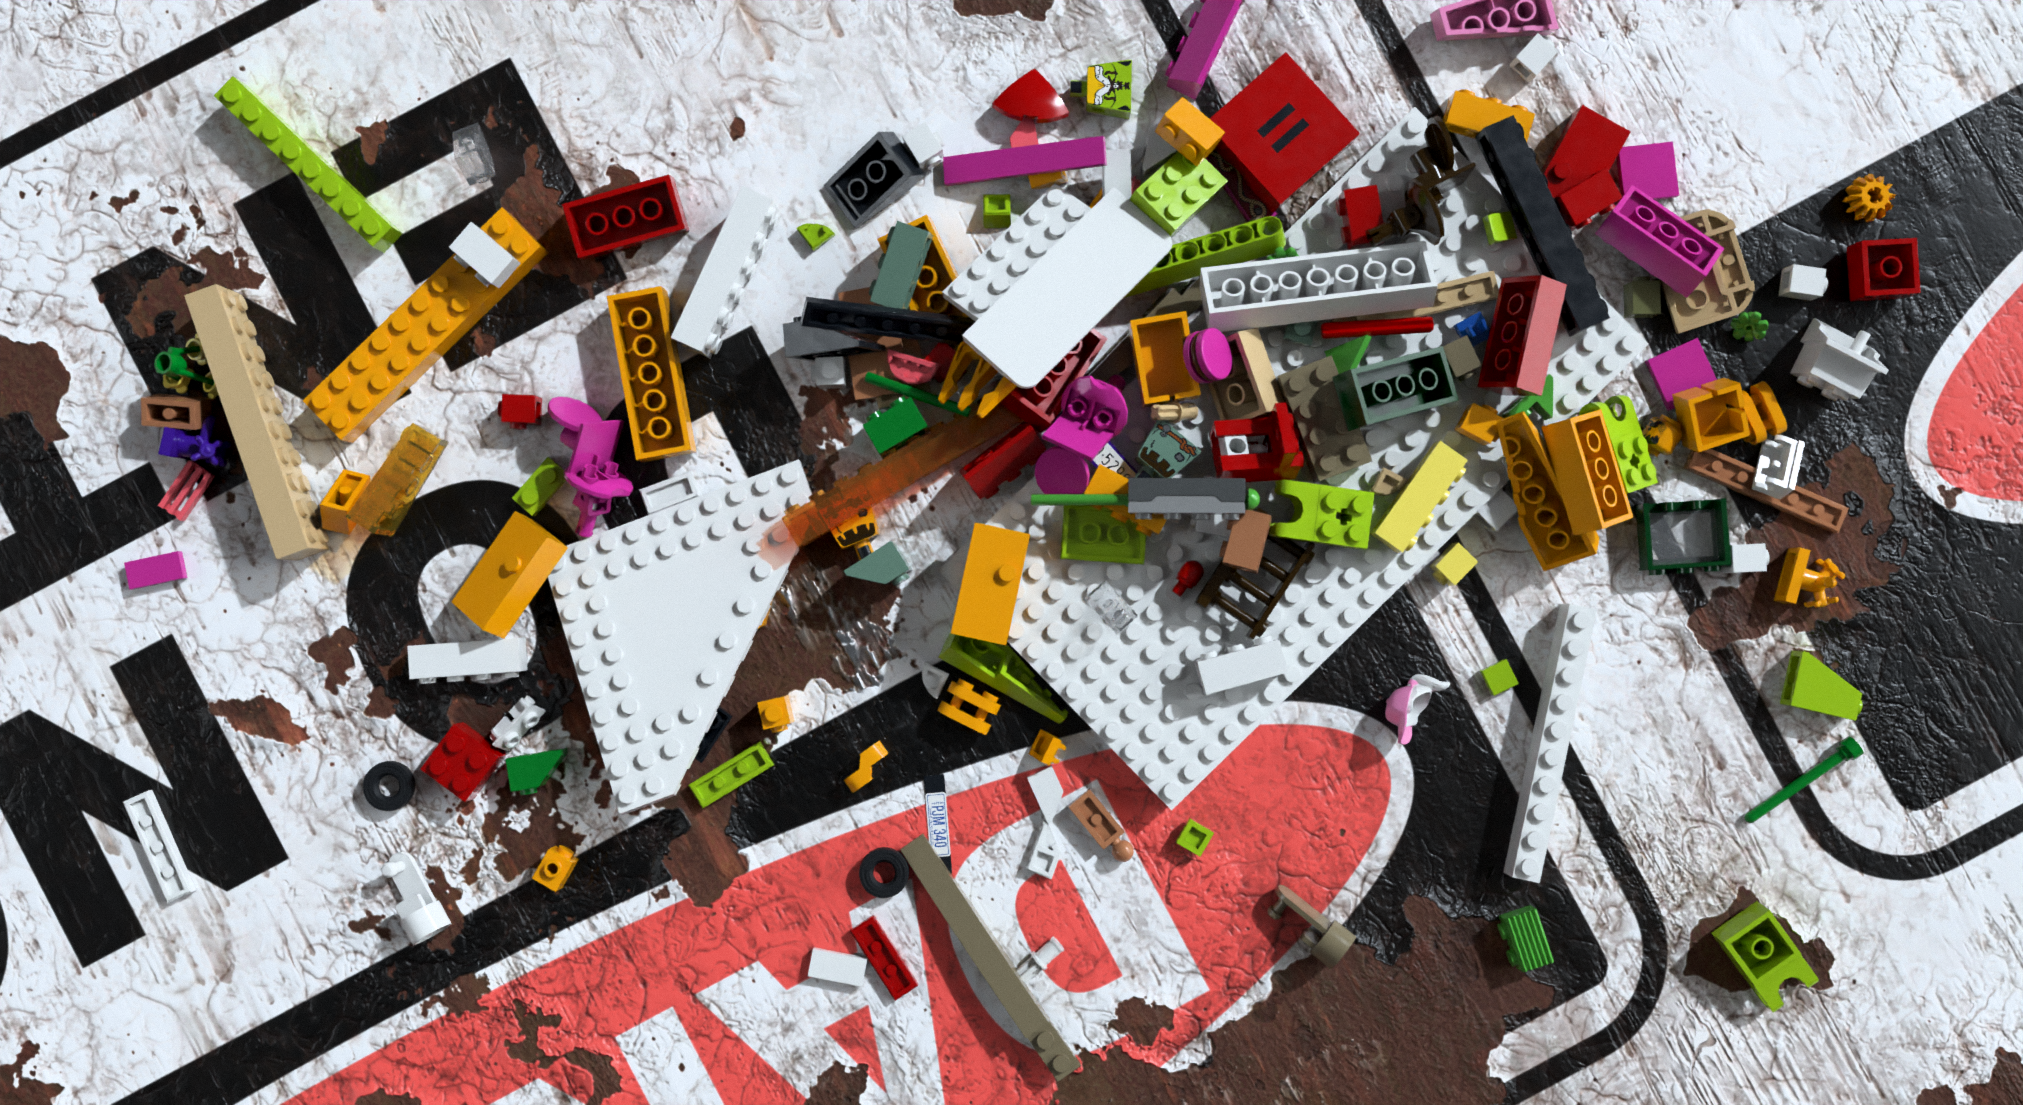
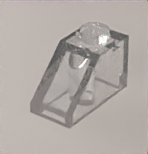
M479 123L454 131V159L468 184L471 186L476 183L482 184L489 181L495 176L494 161Z

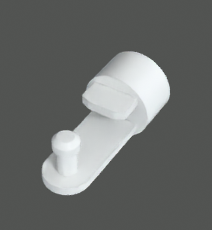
M406 852L392 855L389 862L383 864L381 872L384 877L393 878L404 899L397 905L396 910L402 919L400 922L412 945H417L445 930L452 923L440 901H436L414 858Z

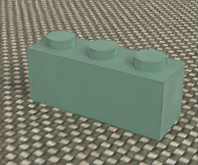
M897 221L895 227L892 226L887 236V242L889 243L887 252L882 253L879 259L878 269H880L877 280L874 279L869 289L871 302L884 307L909 308L933 238L929 231Z

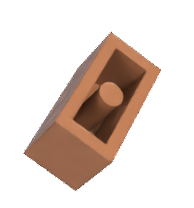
M155 394L141 398V425L197 430L201 429L203 420L212 415L211 398Z
M1245 510V515H1239V520H1228L1227 530H1231L1228 541L1223 540L1219 557L1223 558L1224 566L1255 574L1258 573L1272 521L1271 515L1253 510Z

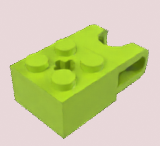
M1615 395L1604 403L1591 402L1584 405L1579 411V415L1590 413L1592 410H1602L1626 494L1658 483L1656 469L1649 456L1648 443L1643 436L1631 399L1625 395ZM1616 403L1622 407L1620 416L1615 411Z
M1293 480L1275 481V493L1291 500L1294 504V514L1287 523H1272L1269 529V536L1351 549H1368L1374 492ZM1337 513H1340L1341 520L1336 519Z
M1758 901L1711 933L1761 1002L1773 1013L1784 1005L1778 992L1780 984L1785 979L1796 978L1808 988L1819 982L1816 974L1802 957L1801 952L1771 911Z

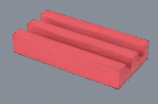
M188 460L158 506L166 509L169 514L175 515L178 520L185 521L215 475L196 462ZM201 474L204 475L184 507L179 511L178 508L186 496L189 495Z

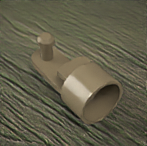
M1279 885L1275 889L1279 899L1273 906L1271 905L1268 908V915L1274 920H1279L1283 916L1282 912L1289 906L1322 932V935L1318 936L1310 928H1305L1300 938L1311 947L1310 953L1329 969H1332L1348 951L1356 936L1338 921L1330 922L1288 887Z

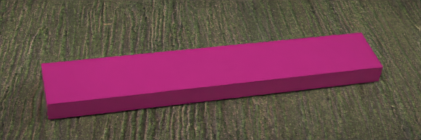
M1104 136L943 157L944 183L947 186L1107 166Z

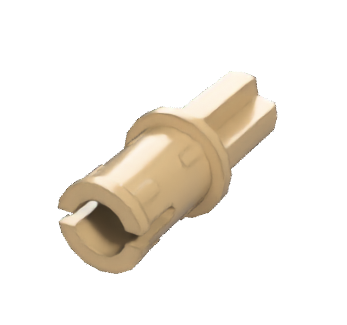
M1170 401L1166 405H1153L1151 407V418L1153 420H1168L1170 423H1178L1181 420L1192 421L1198 416V408L1194 407L1196 404L1192 402L1179 403L1178 401Z

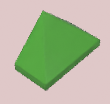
M1365 335L1324 351L1326 357L1332 355L1339 374L1357 368L1372 337Z

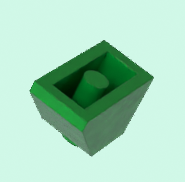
M567 748L506 758L510 791L520 790V795L537 793V787L547 783L568 754Z

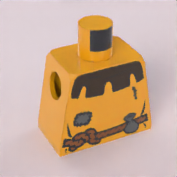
M864 491L819 510L821 517L842 549L845 550L854 546L859 560L874 552L869 539L878 536L879 530L869 491Z

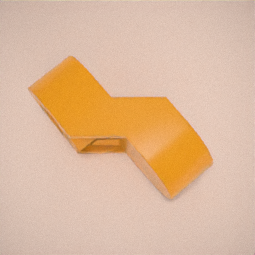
M880 740L859 754V769L844 779L852 793L873 779V764L888 754Z

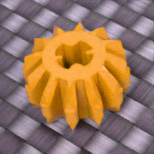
M1868 174L1864 178L1858 177L1853 180V185L1848 186L1845 190L1849 196L1845 197L1843 202L1850 204L1846 212H1855L1854 220L1864 218L1865 222H1871L1874 219H1881L1886 215V211L1891 210L1894 206L1889 200L1894 199L1896 195L1888 191L1893 184L1884 185V176L1875 178L1873 174Z

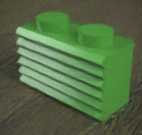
M1529 905L1499 915L1501 923L1497 926L1502 939H1507L1510 950H1507L1506 953L1512 967L1516 966L1521 972H1527L1554 962L1536 908Z

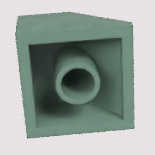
M893 541L888 542L844 570L846 576L887 585L892 583L894 586H898L910 577L907 573L912 571Z

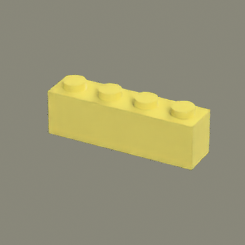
M1442 441L1433 443L1409 477L1406 485L1399 491L1370 534L1396 553H1403L1404 550L1409 551L1418 539L1415 536L1421 527L1426 528L1433 519L1434 515L1431 512L1437 504L1441 506L1448 498L1450 492L1447 489L1453 481L1457 483L1466 472L1464 465L1468 460Z

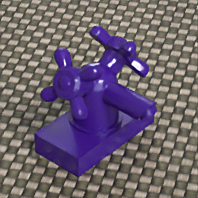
M210 415L203 420L200 435L195 436L193 432L164 427L158 454L188 460L190 457L192 461L201 459L205 460L206 463H211L212 465L219 463L220 466L225 467L227 465L224 459L227 453L226 449L231 447V443L229 441L223 443L222 440L211 438L216 417Z

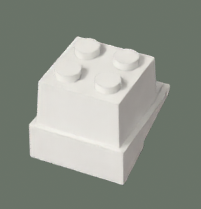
M1813 318L1800 341L1804 343V346L1790 374L1798 377L1796 381L1808 388L1815 386L1821 389V395L1828 399L1848 401V399H1860L1876 373L1887 374L1889 370L1878 360L1880 354L1875 349L1866 345L1871 336L1869 333L1860 330L1854 339Z

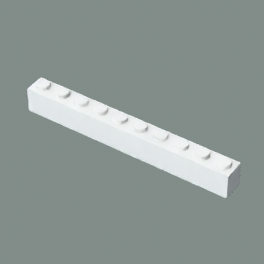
M1560 604L1504 867V873L1513 878L1540 883L1597 609L1574 604Z

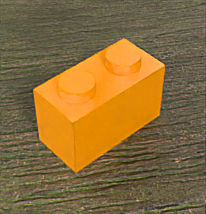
M1184 97L1163 115L1154 131L1195 166H1198L1217 147L1225 134V131Z

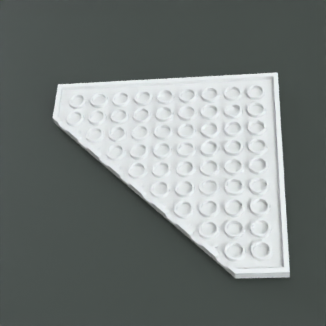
M799 459L567 545L568 549L549 574L548 580L619 814L625 815L676 796L681 786L680 783L687 769L690 768L705 733L708 732L718 713L716 711L723 697H726L735 679L734 675L741 661H744L753 643L752 639L759 625H762L771 607L770 603L776 591H779L788 573L787 569L794 555H797L806 537V531L818 513L802 463Z

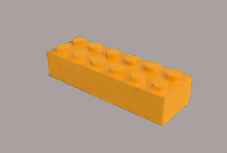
M662 286L607 296L636 460L648 462L697 453L677 342L671 338L674 324L668 291Z

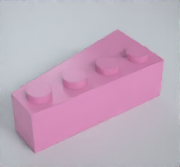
M1463 0L1438 8L1430 14L1437 41L1535 36L1537 33L1549 35L1559 29L1551 0Z

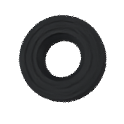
M396 761L381 762L367 772L363 781V793L368 803L374 808L382 811H394L404 807L413 797L416 785L415 778L411 770L402 763ZM386 775L394 776L399 782V790L392 797L383 795L379 789V783Z
M888 847L874 849L861 862L859 868L860 882L864 889L875 897H893L900 893L907 884L909 878L908 863L904 856L895 849ZM887 862L894 867L895 876L892 881L880 883L875 879L873 870L878 863Z

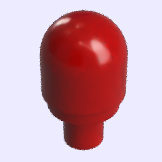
M1196 560L1185 562L1177 573L1176 579L1178 582L1172 589V592L1181 597L1187 588L1192 590L1203 577L1204 569L1202 564Z

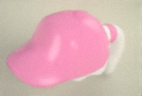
M1416 674L1411 677L1407 686L1395 690L1386 700L1385 717L1389 722L1398 726L1399 744L1405 745L1410 742L1412 726L1417 724L1418 716L1427 707L1432 692L1447 689L1450 686L1449 682H1442L1424 674Z

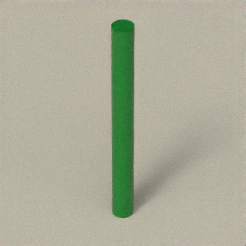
M867 372L864 381L866 383L965 417L970 415V406L960 411L957 407L959 402L948 399L944 404H941L938 400V395L871 372Z

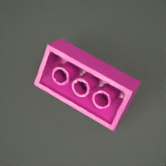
M1200 0L1204 5L1201 12L1195 11L1188 25V27L1192 28L1189 37L1183 35L1176 50L1180 52L1177 62L1171 60L1165 76L1169 77L1167 87L1196 100L1243 0Z
M1631 185L1595 233L1606 244L1619 250L1629 260L1636 262L1652 276L1659 278L1669 285L1672 290L1686 298L1707 276L1724 250L1718 243L1634 185Z

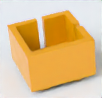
M1721 378L1702 384L1701 389L1693 387L1672 394L1677 421L1681 425L1680 430L1683 433L1681 439L1682 446L1696 452H1702L1750 436L1746 412L1734 408L1745 407L1741 383Z

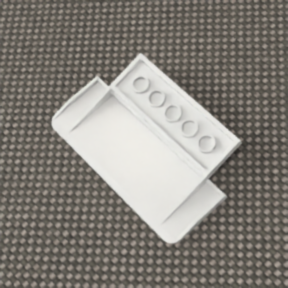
M1054 183L942 291L943 298L975 321L962 335L963 341L1016 386L1029 389L1036 386L1170 252L1172 240L1165 230L1114 187L1093 208H1090Z

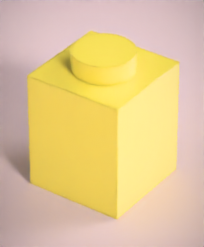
M1457 542L1452 543L1429 567L1434 571L1432 576L1443 586L1445 584L1455 586L1478 561Z

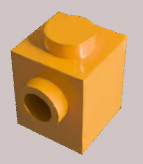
M1472 403L1466 406L1454 430L1484 446L1491 444L1492 441H1497L1499 433L1496 423L1504 418L1498 416V411L1491 406L1483 404L1481 407Z
M789 695L757 703L763 730L771 728L772 733L788 730L787 724L794 722Z
M559 845V847L553 846L546 852L532 879L557 892L563 888L579 859L573 856L574 852L563 845Z

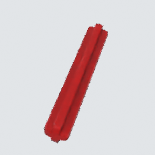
M1430 316L1328 322L1321 325V335L1324 339L1362 337L1365 335L1430 333L1433 331L1434 322Z

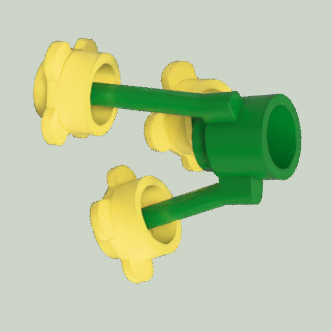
M197 333L195 338L187 341L186 347H169L168 352H161L157 355L154 365L156 373L163 374V385L165 388H174L179 394H184L188 391L190 380L194 379L203 382V389L205 392H208L209 398L215 399L219 395L211 371L206 376L196 374L192 369L187 368L186 361L180 356V354H187L191 360L197 361L199 365L207 364Z

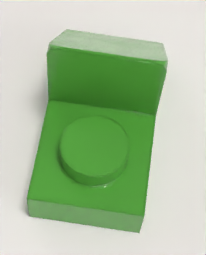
M1550 374L1546 375L1542 396H1521L1501 416L1507 418L1522 411L1529 416L1533 412L1530 408L1532 407L1542 419L1552 418L1553 377Z

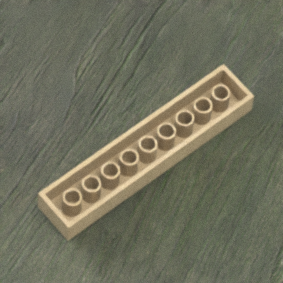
M217 284L184 295L276 559L299 561L329 550L327 545L329 541L328 534L320 525L318 519L320 515L319 508L312 501L309 494L311 486L307 477L302 474L300 468L302 463L298 451L293 448L291 442L293 438L292 431L282 417L281 413L284 412L281 401L275 397L272 388L275 386L271 374L266 371L264 365L266 360L262 348L257 345L254 337L257 335L254 324L247 317L245 310L248 309L244 297L235 291Z

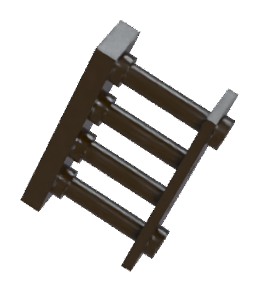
M1259 507L1254 510L1260 513L1268 514ZM1268 532L1267 539L1296 557V560L1287 572L1262 555L1259 567L1281 581L1273 595L1237 573L1236 568L1224 566L1222 558L1194 602L1202 608H1206L1208 604L1212 607L1216 605L1250 628L1246 634L1247 638L1254 639L1255 636L1260 638L1269 625L1265 621L1302 565L1307 567L1315 556V553L1312 551L1315 547L1314 543L1308 542L1302 548L1289 539L1271 537ZM1224 581L1234 583L1265 604L1257 619L1221 596L1222 592L1218 589Z

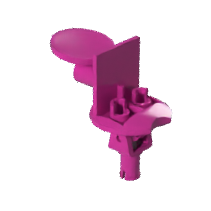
M1120 375L1111 376L1107 383L1099 379L1095 380L1092 376L1078 377L1067 385L1062 394L1061 408L1063 413L1042 435V439L1057 446L1043 452L1035 466L1036 481L1044 494L1084 493L1089 484L1090 477L1088 465L1084 458L1092 462L1110 439L1121 433L1127 423L1128 409L1122 396L1126 382Z
M555 397L548 403V413L553 420L565 427L560 434V441L573 450L570 463L564 470V477L571 486L579 490L572 502L581 511L575 533L583 537H591L597 516L610 512L612 498L627 497L633 491L632 482L617 471L619 464L613 462L624 421L622 419L602 421L599 413L588 404L570 397Z

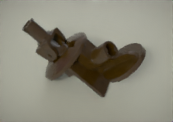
M1435 115L1428 119L1427 128L1424 132V138L1428 147L1417 151L1410 157L1419 176L1405 184L1404 199L1406 207L1393 210L1386 222L1366 230L1367 239L1372 238V241L1369 242L1372 247L1393 236L1400 241L1410 232L1420 234L1434 246L1439 244L1441 237L1444 236V220L1438 206L1440 200L1443 199L1441 194L1462 185L1476 164L1473 162L1454 171L1453 145L1448 129L1441 117Z

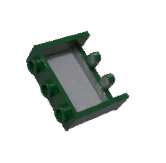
M1726 498L1634 505L1640 561L1639 571L1649 570V576L1666 575V569L1676 568V574L1694 573V567L1704 566V572L1722 571L1721 565H1731Z

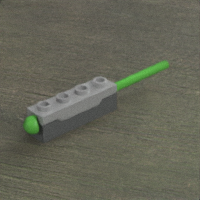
M1128 478V494L1031 495L1032 506L1125 505L1128 507V513L1135 514V519L1141 520L1152 519V514H1164L1165 520H1181V514H1193V520H1210V515H1222V520H1239V515H1245V510L1255 509L1260 502V496L1256 490L1249 488L1248 493H1246L1245 478Z

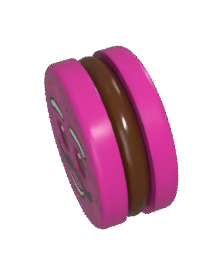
M1207 328L1202 331L1193 332L1185 339L1183 345L1184 363L1190 376L1196 382L1207 384L1225 379L1229 375L1232 368V353L1229 343L1221 331L1216 328Z

